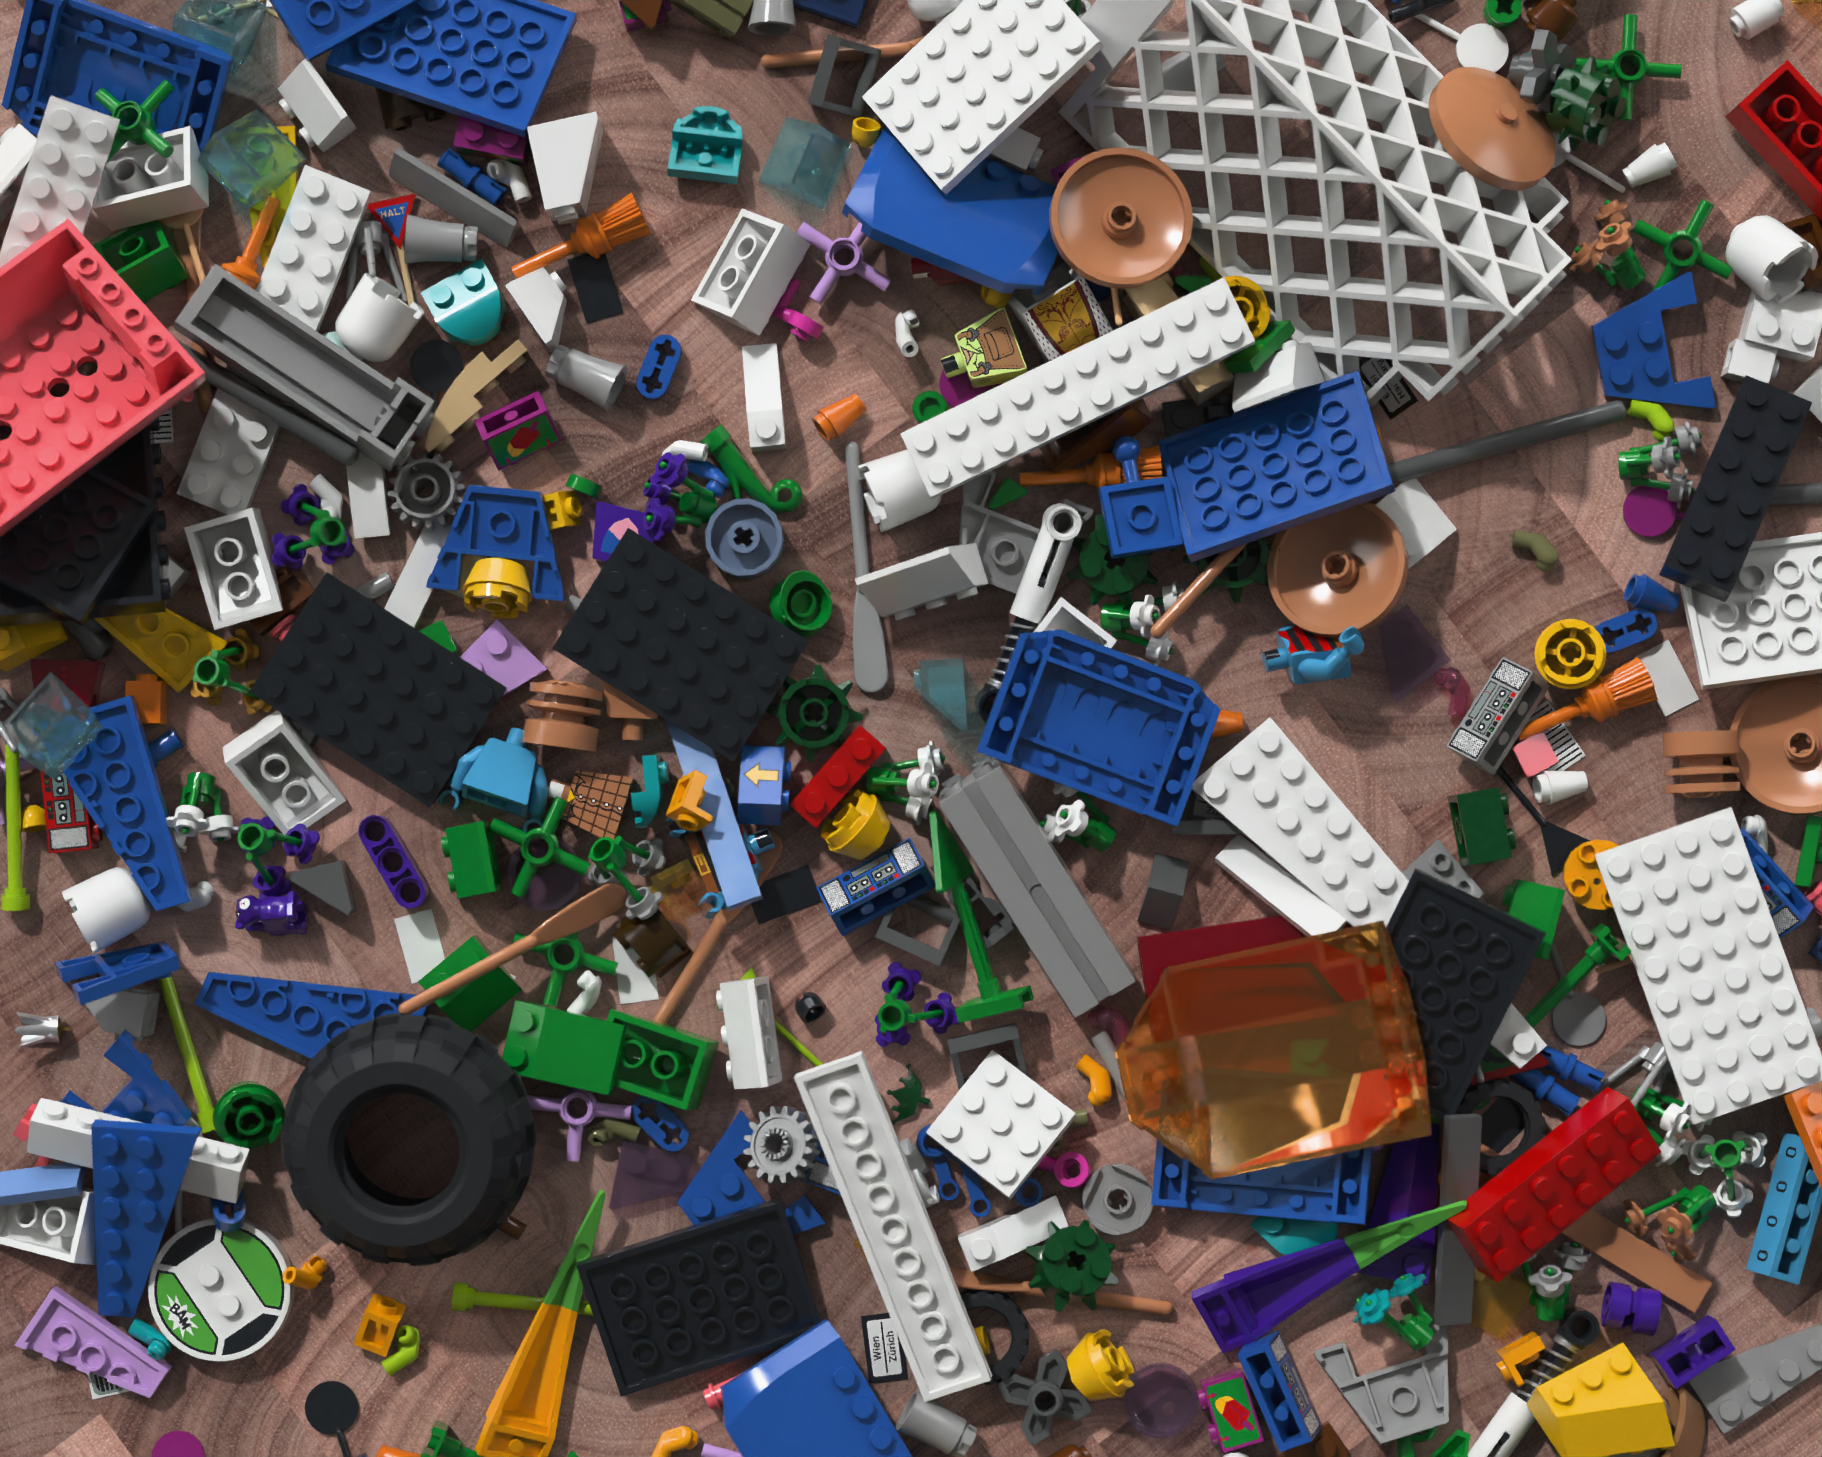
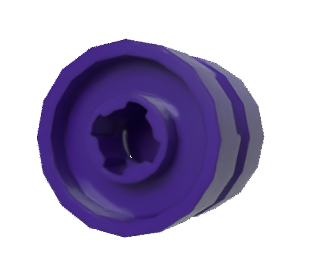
M1610 1281L1607 1284L1601 1310L1602 1327L1623 1331L1629 1326L1633 1333L1653 1336L1660 1318L1661 1292L1643 1287L1633 1291L1630 1285Z

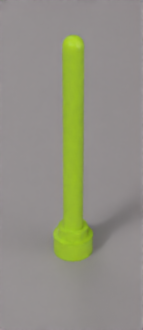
M13 740L18 748L16 753H12L8 745H5L8 887L4 888L5 894L1 895V910L23 911L30 909V894H26V887H23L20 746L17 741Z
M172 976L158 980L200 1112L197 1113L198 1121L196 1122L199 1127H202V1135L216 1131L213 1124L215 1108H213Z
M455 1282L452 1295V1311L466 1312L467 1309H474V1306L538 1311L545 1297L476 1291V1288L469 1287V1283ZM580 1301L578 1315L593 1316L589 1301Z

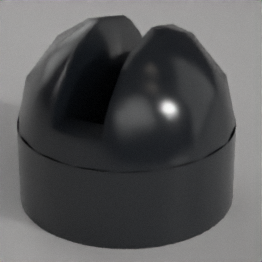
M804 992L803 999H796L795 1009L804 1023H810L824 1014L826 1005L816 993Z

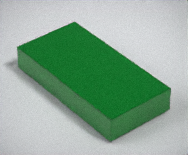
M1291 321L1269 322L1265 331L1255 340L1254 345L1231 355L1224 362L1229 372H1256L1294 334L1296 330Z

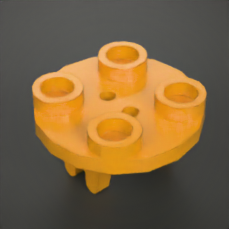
M1594 839L1581 843L1570 852L1564 864L1563 880L1567 892L1576 903L1588 909L1605 910L1613 907L1601 873L1598 870L1594 854L1619 845L1608 840ZM1596 878L1600 881L1598 885L1594 884V879Z

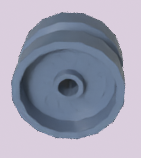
M734 499L721 505L710 517L705 530L706 548L714 564L725 574L738 579H755L770 572L779 562L784 549V532L776 514L765 504L752 499ZM742 534L751 535L752 543L747 547L743 543L739 544V537Z

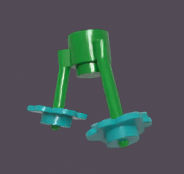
M1412 1273L1401 1275L1394 1281L1395 1286L1390 1289V1292L1388 1290L1380 1291L1378 1288L1370 1295L1364 1292L1361 1297H1357L1355 1300L1356 1304L1353 1310L1357 1313L1354 1316L1353 1322L1357 1323L1361 1319V1323L1364 1326L1370 1323L1376 1325L1381 1322L1395 1332L1413 1351L1420 1350L1434 1335V1330L1429 1326L1433 1318L1424 1310L1414 1289L1423 1284V1281L1426 1279L1425 1274H1419L1415 1277ZM1408 1295L1418 1315L1414 1316L1412 1313H1409L1398 1322L1386 1312L1391 1307L1389 1299Z

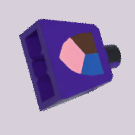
M597 501L592 558L595 561L606 563L628 528L656 544L657 540L653 538V533L644 528V512Z

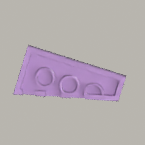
M498 619L460 656L471 665L506 686L507 689L503 696L548 670Z
M58 1286L51 1289L14 1345L25 1350L29 1348L42 1353L43 1357L55 1362L60 1360L76 1367V1370L86 1374H96L106 1378L109 1383L148 1398L154 1395L172 1368V1365L163 1359L155 1360L151 1358L147 1353L146 1347Z

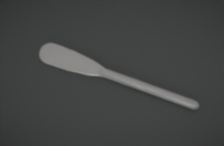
M850 441L845 445L855 571L856 578L870 572L862 480H858L856 469L860 465L859 447L856 442ZM857 587L853 609L854 678L861 690L866 693H876L886 686L889 677L885 639L879 613Z

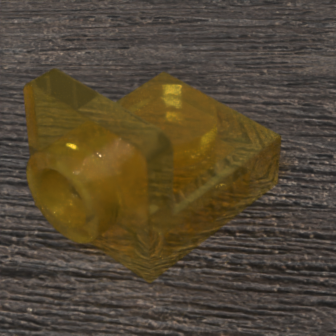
M690 858L650 877L653 884L648 886L651 892L656 893L660 891L663 894V899L657 903L658 905L663 903L666 909L674 906L665 888L666 885L671 884L674 890L692 880L689 874L696 869Z

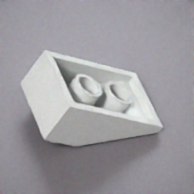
M249 508L184 527L214 630L283 611L275 566L271 559V547L260 509Z
M275 710L222 747L227 767L285 835L299 823L304 824L308 828L346 801L345 796L303 735L288 716L279 710Z
M82 1187L81 1195L0 1206V1244L71 1263L97 1265L94 1190Z

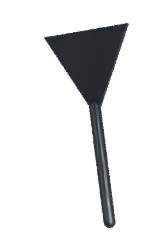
M1499 766L1496 771L1540 824L1551 875L1555 874L1564 866L1571 851L1581 843L1590 840L1547 822L1504 769Z

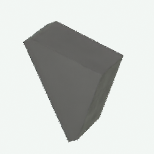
M1155 853L1137 921L1172 930L1183 898L1189 861Z
M337 861L292 872L288 877L290 881L348 916L354 915L357 910L345 861Z

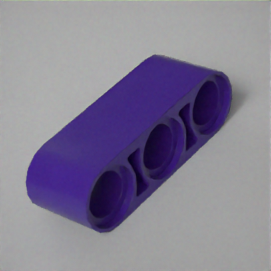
M371 815L366 817L359 825L358 834L360 840L393 897L404 908L423 906L430 896L429 886L395 826L384 816ZM375 821L381 822L385 828V835L379 841L372 840L368 834L369 826ZM394 851L399 853L403 859L401 869L396 872L390 871L386 866L387 856ZM410 882L416 883L421 891L419 899L413 903L407 901L403 894L405 886Z

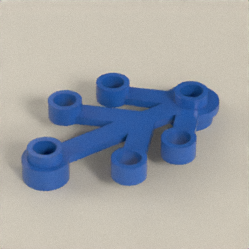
M932 1124L923 1127L917 1135V1148L921 1155L933 1161L940 1183L938 1192L941 1198L947 1201L954 1200L960 1191L958 1183L951 1178L946 1159L948 1157L960 1163L971 1198L970 1210L972 1214L977 1217L986 1216L991 1210V1203L984 1196L978 1174L942 1146L937 1148L929 1147L927 1144L929 1136L926 1134V1131ZM1028 1177L1014 1195L1021 1205L1030 1207L1036 1205L1041 1200L1043 1190L1041 1184L1035 1178ZM952 1183L956 1187V1191L952 1196L943 1194L942 1187L944 1184ZM1029 1184L1035 1188V1193L1032 1197L1026 1198L1021 1194V1189ZM980 1199L987 1203V1209L981 1213L976 1212L973 1208L975 1201Z

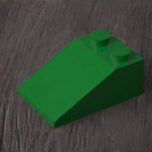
M515 1000L502 1058L512 1070H516L518 1075L612 1095L627 1025L536 1002Z
M610 1009L607 1021L627 1025L614 1086L686 1111L699 1109L719 1041Z

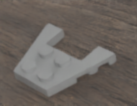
M989 471L962 484L959 545L976 543L988 583L1017 594L1040 529L984 508L997 472ZM1064 498L1060 501V503L1072 507L1079 513L1082 524L1091 517L1094 511ZM1059 513L1054 518L1053 525L1056 531L1061 532L1069 527L1071 520L1067 513ZM1054 539V542H1053V544H1052V547H1051V550H1050V552H1049L1047 561H1046V563H1045L1043 572H1045V569H1046L1047 563H1048V561H1049L1050 555H1051V553H1052L1053 547H1054V545H1055L1056 539Z
M1434 1313L1429 1314L1433 1318L1429 1326L1434 1330V1335L1424 1346L1425 1356L1359 1377L1356 1376L1345 1342L1314 1351L1317 1361L1380 1445L1449 1423L1447 1326L1435 1324Z

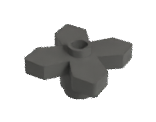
M1536 29L1531 46L1532 54L1523 53L1521 56H1515L1512 59L1509 68V78L1512 84H1517L1521 88L1520 98L1527 103L1538 104V110L1546 116L1547 112L1553 114L1556 98L1550 96L1551 91L1561 73L1567 67L1571 68L1575 50L1568 44L1557 43V36L1550 30Z
M1054 1349L1039 1358L1036 1380L1013 1372L1006 1380L997 1382V1387L1006 1403L1028 1406L1020 1427L1030 1445H1035L1050 1436L1053 1416L1059 1415L1075 1422L1092 1412L1088 1400L1079 1390L1061 1387L1068 1366L1059 1349ZM1049 1391L1051 1398L1047 1402H1041L1037 1398L1038 1393Z

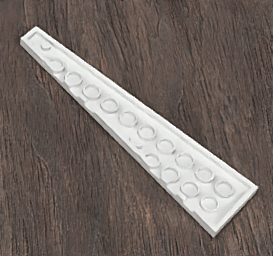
M1269 717L1195 779L1191 790L1229 820L1247 838H1250L1263 849L1267 855L1274 861H1277L1301 884L1343 916L1349 925L1376 947L1409 881L1271 717ZM1512 1003L1490 1043L1492 1047L1517 1068L1523 1067L1547 1046Z

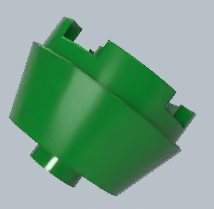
M242 1081L229 1087L219 1099L213 1113V1124L219 1137L227 1144L248 1148L251 1151V1148L260 1147L268 1142L271 1144L278 1137L284 1123L285 1110L281 1099L274 1091L254 1081Z

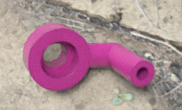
M792 277L772 315L792 326L790 333L808 343L810 337L817 340L824 327L807 316L788 308L801 284L800 281Z
M1076 1152L1064 1153L1058 1159L1045 1156L1036 1167L1053 1172L1057 1181L1069 1189L1083 1187L1091 1176L1089 1161ZM1074 1165L1079 1166V1175L1071 1178L1069 1176V1169Z

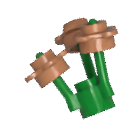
M1618 199L1605 200L1604 204L1598 207L1600 213L1594 215L1593 218L1600 221L1603 227L1599 232L1600 240L1595 239L1590 244L1582 242L1579 246L1575 247L1571 255V259L1574 262L1569 267L1571 272L1578 268L1581 272L1587 274L1594 268L1607 280L1610 286L1618 283L1624 291L1635 287L1646 277V273L1640 265L1641 262L1631 247L1633 240L1629 231L1632 229V225L1630 222H1623L1621 224V221L1629 217L1626 208L1629 206L1628 202L1619 203ZM1604 251L1610 256L1619 255L1610 263L1611 271L1599 263Z

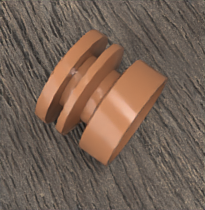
M567 681L530 682L529 691L545 694L544 701L528 700V706L542 711V718L525 719L522 742L596 752L599 729L584 724L585 717L601 716L602 710L587 708L586 706L587 700L603 702L604 692L596 691L585 684Z
M1738 730L1662 734L1663 757L1680 760V767L1665 770L1664 776H1680L1681 784L1665 785V794H1674L1685 797V799L1712 798L1740 791V782H1724L1723 774L1740 773L1739 767L1723 765L1724 757L1739 753Z

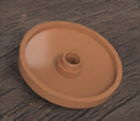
M1461 67L1448 72L1434 87L1429 98V116L1432 127L1448 154L1468 173L1491 186L1518 191L1529 189L1538 184L1551 170L1556 157L1553 132L1548 127L1544 114L1538 110V106L1521 99V89L1512 84L1508 79L1494 72L1476 67Z
M1108 148L1084 156L1064 173L1051 200L1049 224L1052 239L1059 254L1075 272L1098 285L1127 289L1150 284L1164 276L1176 265L1189 242L1193 225V214L1190 198L1182 181L1164 162L1139 150Z
M1368 501L1278 532L1272 543V550L1269 552L1267 562L1269 589L1280 611L1301 629L1314 635L1330 638H1339L1341 633L1351 626L1361 633L1380 622L1393 609L1403 592L1409 563L1406 543L1399 528L1384 511Z
M1811 674L1770 680L1754 690L1744 700L1734 716L1730 730H1738L1739 753L1730 756L1732 766L1739 767L1740 773L1735 774L1746 792L1765 807L1787 815L1808 816L1822 813V676Z

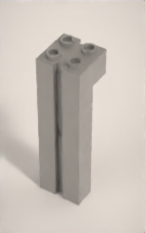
M214 264L175 320L174 329L306 417L357 446L360 453L389 472L395 464L400 467L403 466L415 445L412 438L415 435L422 438L435 416V413L431 411L434 404L433 399L399 377L395 382H392L216 264Z
M985 756L972 765L974 771L968 776L962 777L959 773L942 784L944 789L940 791L939 806L1069 1010L1076 1018L1098 1005L1102 999L1109 995L1113 996L1136 982L1135 973L1024 800L1022 788L1008 766L1003 762Z

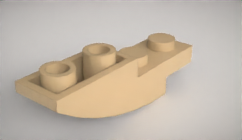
M519 339L492 362L483 352H480L454 380L441 400L429 427L424 446L429 453L435 449L440 454L455 441L451 435L462 426L467 431L475 424V420L482 417L478 412L483 406L474 396L480 392L485 397L500 384L496 378L501 373L507 370L512 374L527 361L523 357L527 349Z

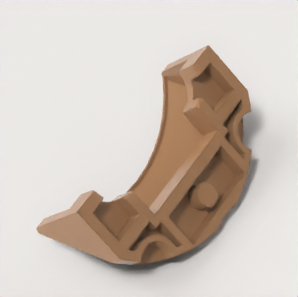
M1670 1385L1663 1394V1397L1670 1407V1413L1668 1414L1669 1423L1676 1429L1673 1435L1675 1447L1661 1452L1658 1457H1700L1705 1435L1703 1405L1682 1386L1675 1389Z

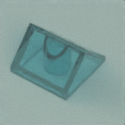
M786 117L760 176L759 183L824 209L851 144L818 124Z

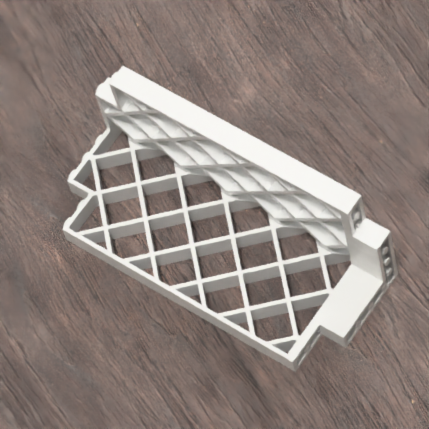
M1096 0L1080 20L1104 47L1089 60L1096 68L1061 108L1059 113L1096 151L1108 148H1130L1158 158L1173 171L1174 169L1205 171L1209 208L1192 207L1193 225L1188 243L1223 278L1243 276L1258 284L1263 289L1268 307L1271 309L1269 322L1291 321L1296 331L1287 341L1296 339L1298 345L1311 342L1322 376L1326 381L1357 370L1360 373L1358 356L1392 359L1393 367L1372 388L1363 381L1371 407L1387 393L1383 388L1387 382L1394 386L1403 376L1428 401L1438 392L1445 396L1459 382L1455 377L1459 371L1466 376L1481 361L1476 355L1481 350L1488 354L1502 340L1498 333L1502 329L1510 333L1567 275L1562 269L1572 259L1547 234L1564 218L1560 211L1569 201L1545 177L1529 189L1513 191L1491 186L1463 169L1440 143L1429 116L1431 92L1444 76L1368 0H1257L1259 7L1243 3L1242 0H1185L1189 32L1158 31L1154 28L1177 0ZM1291 9L1307 14L1309 23L1294 19ZM1342 26H1345L1356 38L1344 35ZM1251 40L1268 44L1271 55L1256 51ZM1135 51L1140 88L1110 87L1107 84L1109 80ZM1160 51L1191 52L1195 92L1164 90ZM1215 54L1246 55L1248 57L1252 95L1219 93ZM1303 56L1319 60L1321 70L1305 66ZM1354 72L1369 76L1371 86L1357 82ZM1404 87H1406L1418 100L1406 97ZM1315 103L1331 107L1334 118L1320 115L1317 112ZM1112 107L1138 108L1143 110L1147 147L1128 145L1115 132ZM1167 110L1198 112L1202 150L1171 148ZM1222 114L1255 117L1258 154L1226 152ZM1278 117L1310 119L1312 121L1316 158L1282 156ZM1366 118L1380 122L1384 134L1370 130ZM1416 134L1430 137L1433 148L1419 145ZM1379 166L1394 170L1397 182L1382 178ZM1229 173L1261 175L1265 213L1233 210ZM1284 177L1318 179L1322 217L1288 214ZM1341 181L1373 183L1376 185L1379 221L1345 219ZM1429 181L1443 185L1447 197L1432 193ZM1479 196L1492 199L1495 211L1482 208ZM1528 210L1539 220L1537 224L1531 222ZM1442 229L1457 233L1460 246L1446 242ZM1235 231L1267 234L1271 270L1251 268L1238 255ZM1291 236L1324 239L1327 275L1294 272ZM1347 240L1381 243L1385 280L1350 276ZM1493 244L1506 247L1509 260L1496 257ZM1404 245L1440 249L1443 285L1407 281ZM1506 292L1520 296L1522 300L1512 308L1509 305ZM1297 294L1330 297L1333 332L1312 330L1299 317ZM1353 299L1387 302L1390 337L1356 334ZM1410 304L1445 307L1448 342L1413 339ZM1467 309L1503 312L1506 315L1474 347L1470 345ZM1429 363L1450 365L1452 369L1442 377Z

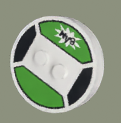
M227 1216V1219L234 1218L233 1216ZM213 1217L197 1221L172 1236L162 1247L153 1263L149 1276L148 1297L154 1320L164 1336L174 1346L193 1357L208 1361H230L252 1354L268 1343L280 1331L290 1314L294 1301L295 1286L286 1284L283 1281L285 1269L290 1266L292 1267L290 1259L283 1246L269 1231L250 1220L245 1219L244 1225L234 1232L219 1230L214 1224Z

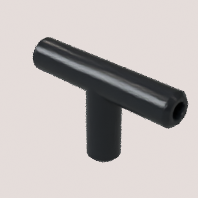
M1414 0L1411 3L1390 10L1388 17L1395 24L1454 2V0Z

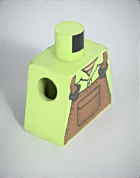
M1005 307L998 309L956 333L954 336L959 352L940 359L947 379L967 372L973 388L1006 383L1028 372Z

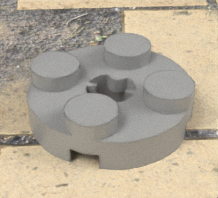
M1123 1163L1103 1165L1091 1174L1083 1188L1082 1201L1084 1212L1092 1225L1104 1233L1110 1235L1130 1233L1143 1226L1151 1214L1153 1208L1151 1205V1186L1145 1176L1130 1165ZM1116 1189L1124 1191L1123 1197L1127 1199V1204L1123 1208L1120 1204L1119 1209L1110 1207L1112 1201L1108 1198V1195L1111 1191L1116 1193Z

